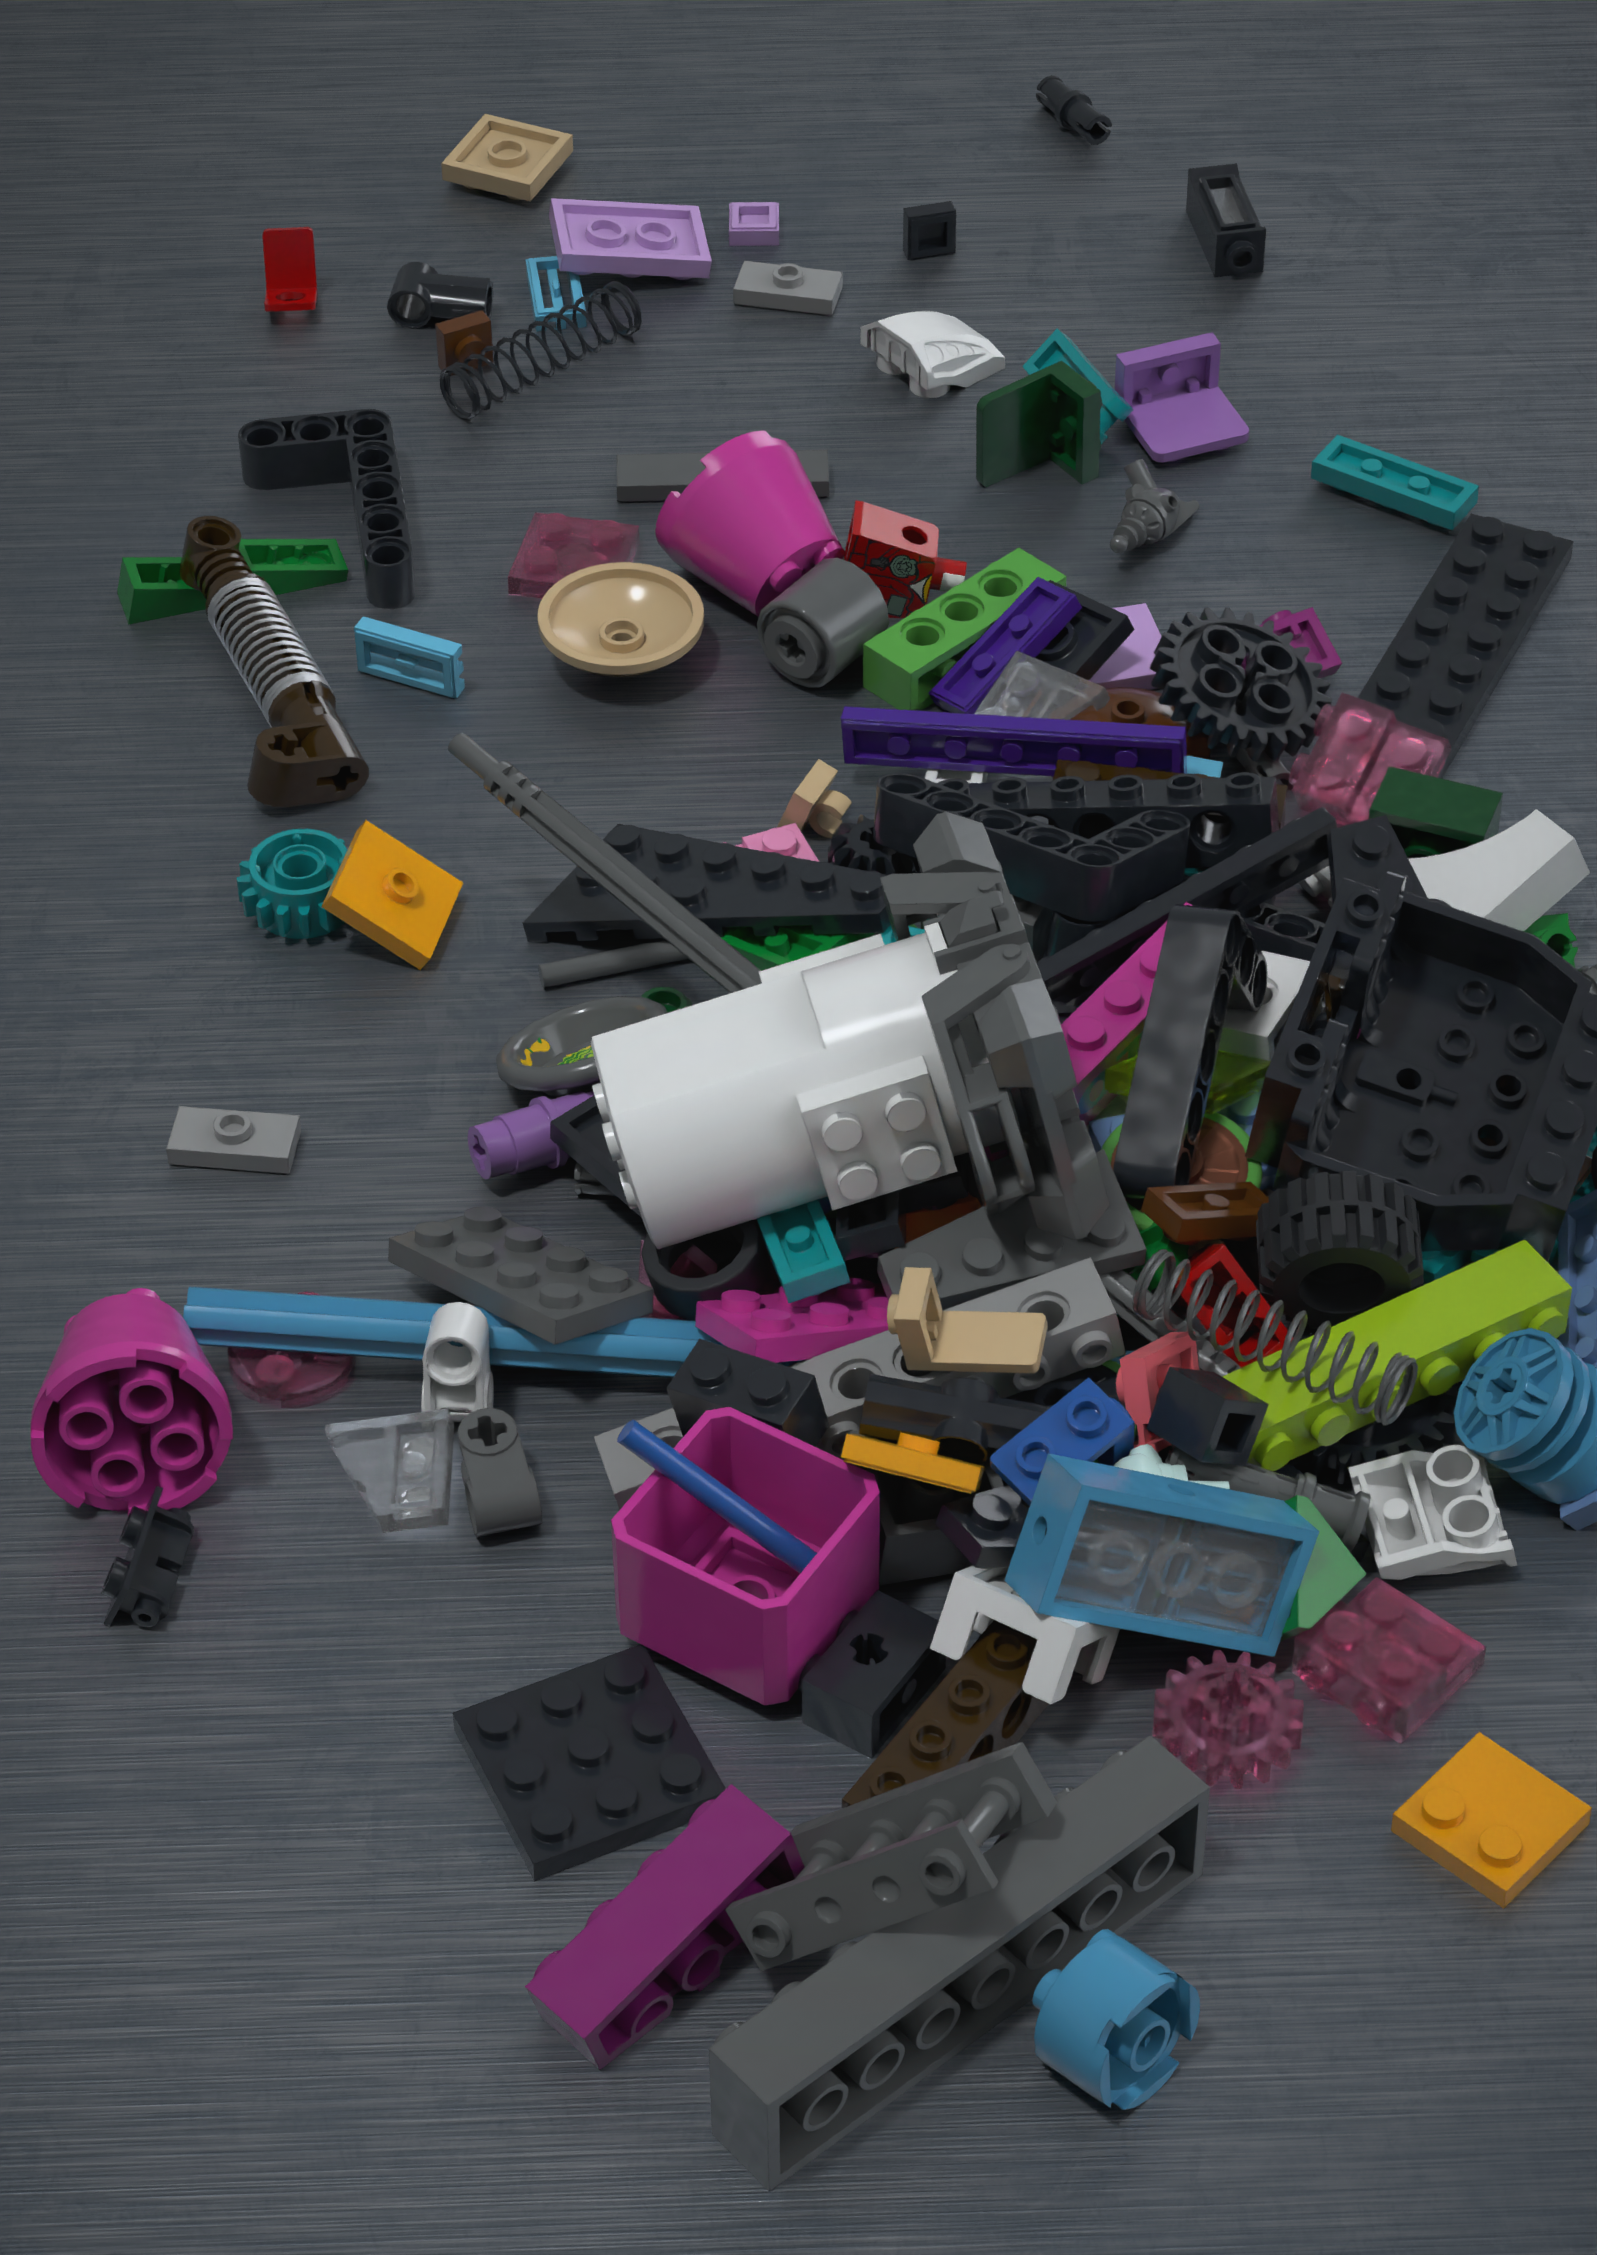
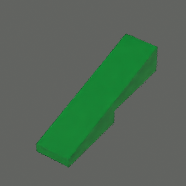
M241 539L239 551L251 571L264 578L275 595L347 581L348 568L336 539ZM122 557L117 594L128 625L206 609V599L202 592L188 586L180 577L179 570L182 557Z

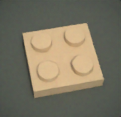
M484 114L441 163L442 180L461 184L469 189H481L506 195L513 200L531 202L573 152V135Z

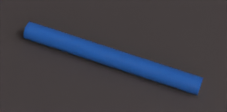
M635 1420L629 1421L621 1430L617 1438L618 1443L799 1574L817 1554L816 1551Z

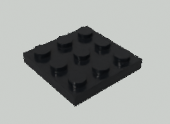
M641 1644L453 1712L454 1731L534 1882L688 1824L698 1807L708 1800L716 1799L726 1789L647 1650Z

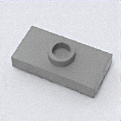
M744 261L733 288V302L737 305L831 316L843 287V272L804 268L792 263L778 265Z
M179 1106L166 1148L168 1164L290 1174L301 1134L300 1115Z

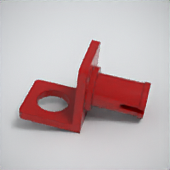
M310 227L265 229L262 234L266 278L265 311L316 309L318 290L313 229Z

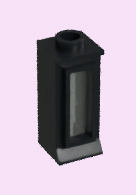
M1237 163L1189 168L1186 212L1214 277L1263 272L1266 228L1262 227L1240 179Z

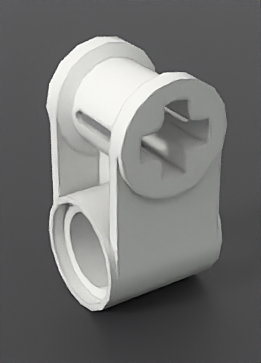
M463 1302L447 1303L440 1307L432 1317L422 1359L421 1415L423 1427H435L437 1421L461 1422L471 1412L484 1408H493V1375L490 1372L489 1326L487 1318L481 1310L471 1304ZM449 1341L459 1342V1343L463 1344L464 1346H462V1347L453 1346V1345H451V1344H449V1343H447V1342H449Z

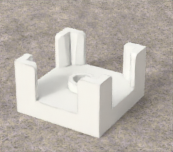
M970 1566L955 1572L930 1649L951 1659L959 1660L965 1654L972 1630L982 1634L993 1620H996L1038 1639L1022 1684V1688L1027 1694L1053 1704L1065 1696L1073 1671L1082 1674V1680L1092 1685L1103 1680L1120 1628L1036 1613L1004 1581L1009 1567L975 1568ZM1062 1595L1055 1599L1068 1600L1069 1597ZM1105 1604L1101 1606L1104 1608L1121 1610L1125 1608L1122 1606L1112 1604Z

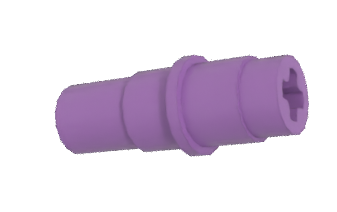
M579 1091L552 1100L546 1096L531 1099L528 1107L495 1116L492 1121L470 1127L468 1130L469 1151L480 1176L486 1180L507 1173L514 1175L544 1165L551 1169L565 1166L568 1158L571 1156L550 1139V1122L592 1097L594 1092L584 1093Z

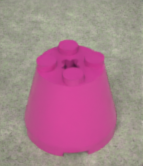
M765 430L753 431L737 436L704 456L700 461L705 466V469L696 476L681 494L678 491L670 492L656 522L657 542L677 565L758 618L760 611L820 561L830 558L843 559L845 555V550L837 538L798 455L785 440L772 438Z
M136 1288L128 1291L126 1294L112 1295L99 1299L83 1308L77 1315L68 1319L64 1326V1336L35 1399L31 1413V1450L33 1460L42 1479L60 1498L76 1508L85 1503L93 1507L112 1511L128 1510V1515L133 1506L145 1509L156 1486L163 1488L157 1506L166 1510L182 1508L199 1498L217 1481L216 1472L222 1465L228 1453L231 1440H233V1426L227 1394L187 1322L177 1310L161 1301L154 1291L147 1288Z

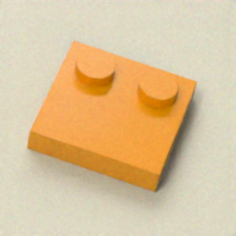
M1478 1732L1393 1813L1391 1831L1504 1909L1589 1825L1592 1807Z

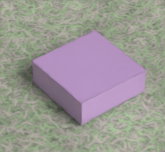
M729 203V246L779 245V203Z

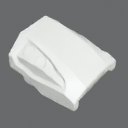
M934 311L908 312L860 327V344L866 348L871 347V351L876 352L877 367L882 372L892 375L908 373L909 388L915 395L920 397L937 398L945 395L950 390V385L967 388L1005 369V357L987 338L950 315Z
M1449 1445L1438 1449L1434 1453L1411 1450L1348 1468L1355 1494L1362 1491L1371 1496L1364 1525L1382 1579L1402 1580L1420 1575L1452 1574L1498 1564H1505L1510 1567L1517 1566L1511 1539H1508L1507 1532L1502 1524L1499 1508L1496 1506L1484 1457L1478 1456L1467 1447Z

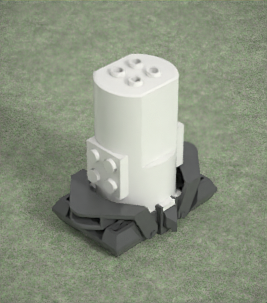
M949 812L937 814L913 844L921 873L891 874L880 878L884 902L896 942L884 945L881 934L874 935L759 971L762 984L592 1037L591 1047L600 1083L592 1085L602 1120L607 1122L602 1124L604 1136L612 1160L617 1161L620 1170L625 1169V1171L619 1172V1176L629 1208H639L648 1235L657 1249L827 1196L833 1211L957 1172L953 1157L969 1153L974 1179L987 1217L1000 1213L1026 1195L1037 1228L1074 1240L1085 1238L1110 1204L1094 1146L1084 1120L1080 1121L1079 1118L1081 1113L1072 1090L1077 1086L1058 1012L1051 1002L1028 942L1023 922L1013 896L1010 894L1005 882L1001 864L995 856L983 823ZM924 921L925 933L911 937L908 925ZM989 1146L991 1154L1007 1149L1008 1155L988 1162L984 1147Z

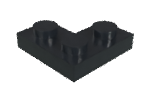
M965 1154L953 1157L957 1172L837 1209L835 1240L843 1260L846 1261L858 1257L878 1258L894 1250L896 1247L906 1245V1213L923 1208L927 1210H940L954 1204L958 1199L968 1197V1163Z

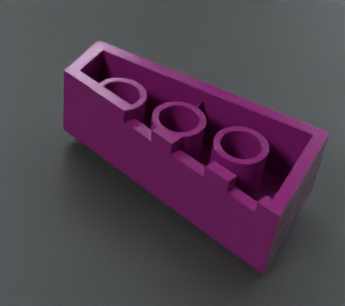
M732 1784L716 1799L704 1802L693 1813L688 1827L665 1849L652 1853L639 1868L637 1877L614 1899L601 1903L589 1916L585 1928L564 1949L549 1954L540 1963L533 1979L525 1988L541 2018L599 2070L603 2069L670 2016L673 2007L672 1997L682 1989L688 1992L697 1989L700 1992L720 1976V1965L723 1957L739 1944L744 1943L725 1909L734 1901L794 1880L805 1867L792 1834Z

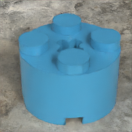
M1103 1929L1092 1937L1087 1947L1079 1952L1062 1971L1059 1969L1049 1971L1036 1986L1032 2002L1040 2012L1034 2034L1035 2054L1043 2063L1110 2108L1111 2103H1114L1123 2110L1132 2109L1152 2097L1167 2082L1179 2065V2062L1169 2055L1175 2047L1180 2034L1189 2041L1193 2038L1200 2014L1198 1991L1180 1975L1126 1939L1116 1935L1109 1929Z

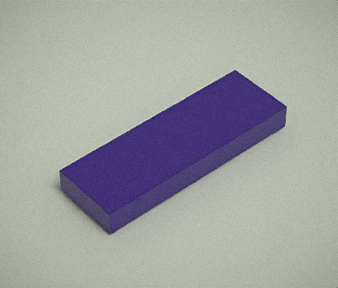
M1037 577L931 689L928 694L934 704L949 713L982 715L1079 612L1082 606L1076 595Z

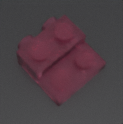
M1342 692L1335 706L1326 704L1319 712L1314 727V734L1319 738L1310 755L1306 753L1298 755L1291 768L1289 783L1294 786L1292 791L1300 809L1312 812L1323 806L1336 819L1337 823L1345 826L1368 820L1369 809L1389 766L1438 777L1452 748L1449 740L1397 721L1394 711Z
M1376 1577L1348 1604L1339 1600L1312 1628L1295 1637L1292 1673L1298 1676L1314 1692L1327 1695L1354 1713L1367 1727L1380 1730L1399 1744H1402L1484 1664L1486 1646Z

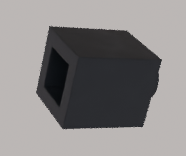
M1169 1367L1164 1383L1158 1391L1156 1404L1146 1429L1201 1462L1246 1466L1269 1404L1215 1372Z

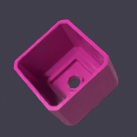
M731 1407L707 1410L674 1449L816 1551L817 1554L799 1574L667 1477L654 1470L611 1519L616 1618L620 1633L763 1705L787 1702L798 1690L800 1675L810 1658L816 1654L822 1656L835 1641L839 1627L847 1614L852 1610L860 1611L876 1590L879 1589L880 1491L874 1474L851 1463L843 1462L844 1460Z

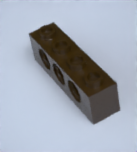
M993 1620L842 1798V1808L1016 1744L1049 1705V1703L1027 1694L1022 1688L1038 1639Z

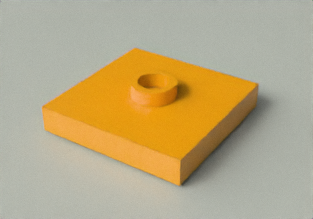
M365 820L356 831L321 907L421 970L432 957L463 882Z
M900 1432L897 1444L858 1434H846L841 1457L844 1458L843 1462L970 1494L980 1490L985 1466L937 1455L940 1444L938 1441Z

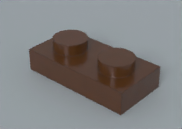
M1252 1182L1147 1188L1141 1211L1162 1229L1165 1237L1179 1244L1196 1245L1200 1240L1214 1239L1245 1242L1250 1240L1251 1237H1257L1256 1220H1258V1211L1262 1204L1269 1203V1197Z

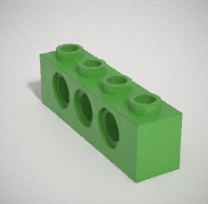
M1018 547L863 644V687L898 710L925 709L934 703L928 694L931 689L1037 577L1046 581L1052 580L1066 587V576Z

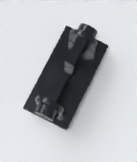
M156 1486L144 1510L136 1506L132 1507L123 1527L118 1543L129 1547L126 1558L115 1557L101 1592L102 1595L112 1598L103 1623L106 1626L110 1627L118 1610L131 1614L133 1621L144 1627L155 1626L158 1620L164 1619L168 1614L169 1604L179 1575L157 1567L156 1564L179 1572L194 1534V1526L191 1523V1516L185 1510L180 1508L166 1510L157 1506L163 1490L159 1486Z

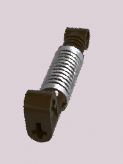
M201 516L189 522L186 531L179 570L180 577L188 586L202 592L206 599L205 606L208 621L271 728L265 729L258 734L255 742L247 783L249 793L255 800L272 807H293L333 802L353 796L366 784L369 777V767L335 711L336 698L333 695V690L270 585L264 578L251 571L239 551L242 537L239 528L227 519L217 516Z

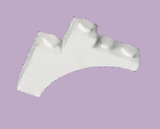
M1537 809L1515 825L1487 840L1445 854L1409 859L1428 899L1442 900L1453 908L1521 931H1525L1590 874L1575 838ZM1328 866L1302 880L1299 884L1312 897H1317L1322 893L1329 899L1328 904L1332 908L1330 869Z

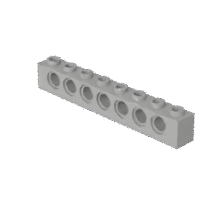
M1090 1257L943 1310L1043 1313L1046 1316L1048 1327L1040 1367L1036 1373L907 1370L898 1334H890L889 1330L787 1367L815 1375L829 1422L828 1429L816 1447L838 1458H842L841 1454L846 1434H849L850 1431L860 1430L864 1399L870 1374L941 1386L943 1382L953 1378H970L992 1386L998 1392L1000 1398H1006L1023 1391L1036 1389L1047 1382L1083 1369L1100 1366L1108 1360L1125 1355L1126 1352L1117 1313ZM673 1408L636 1421L672 1448L683 1438ZM624 1426L594 1436L619 1510L655 1470L617 1442V1438Z

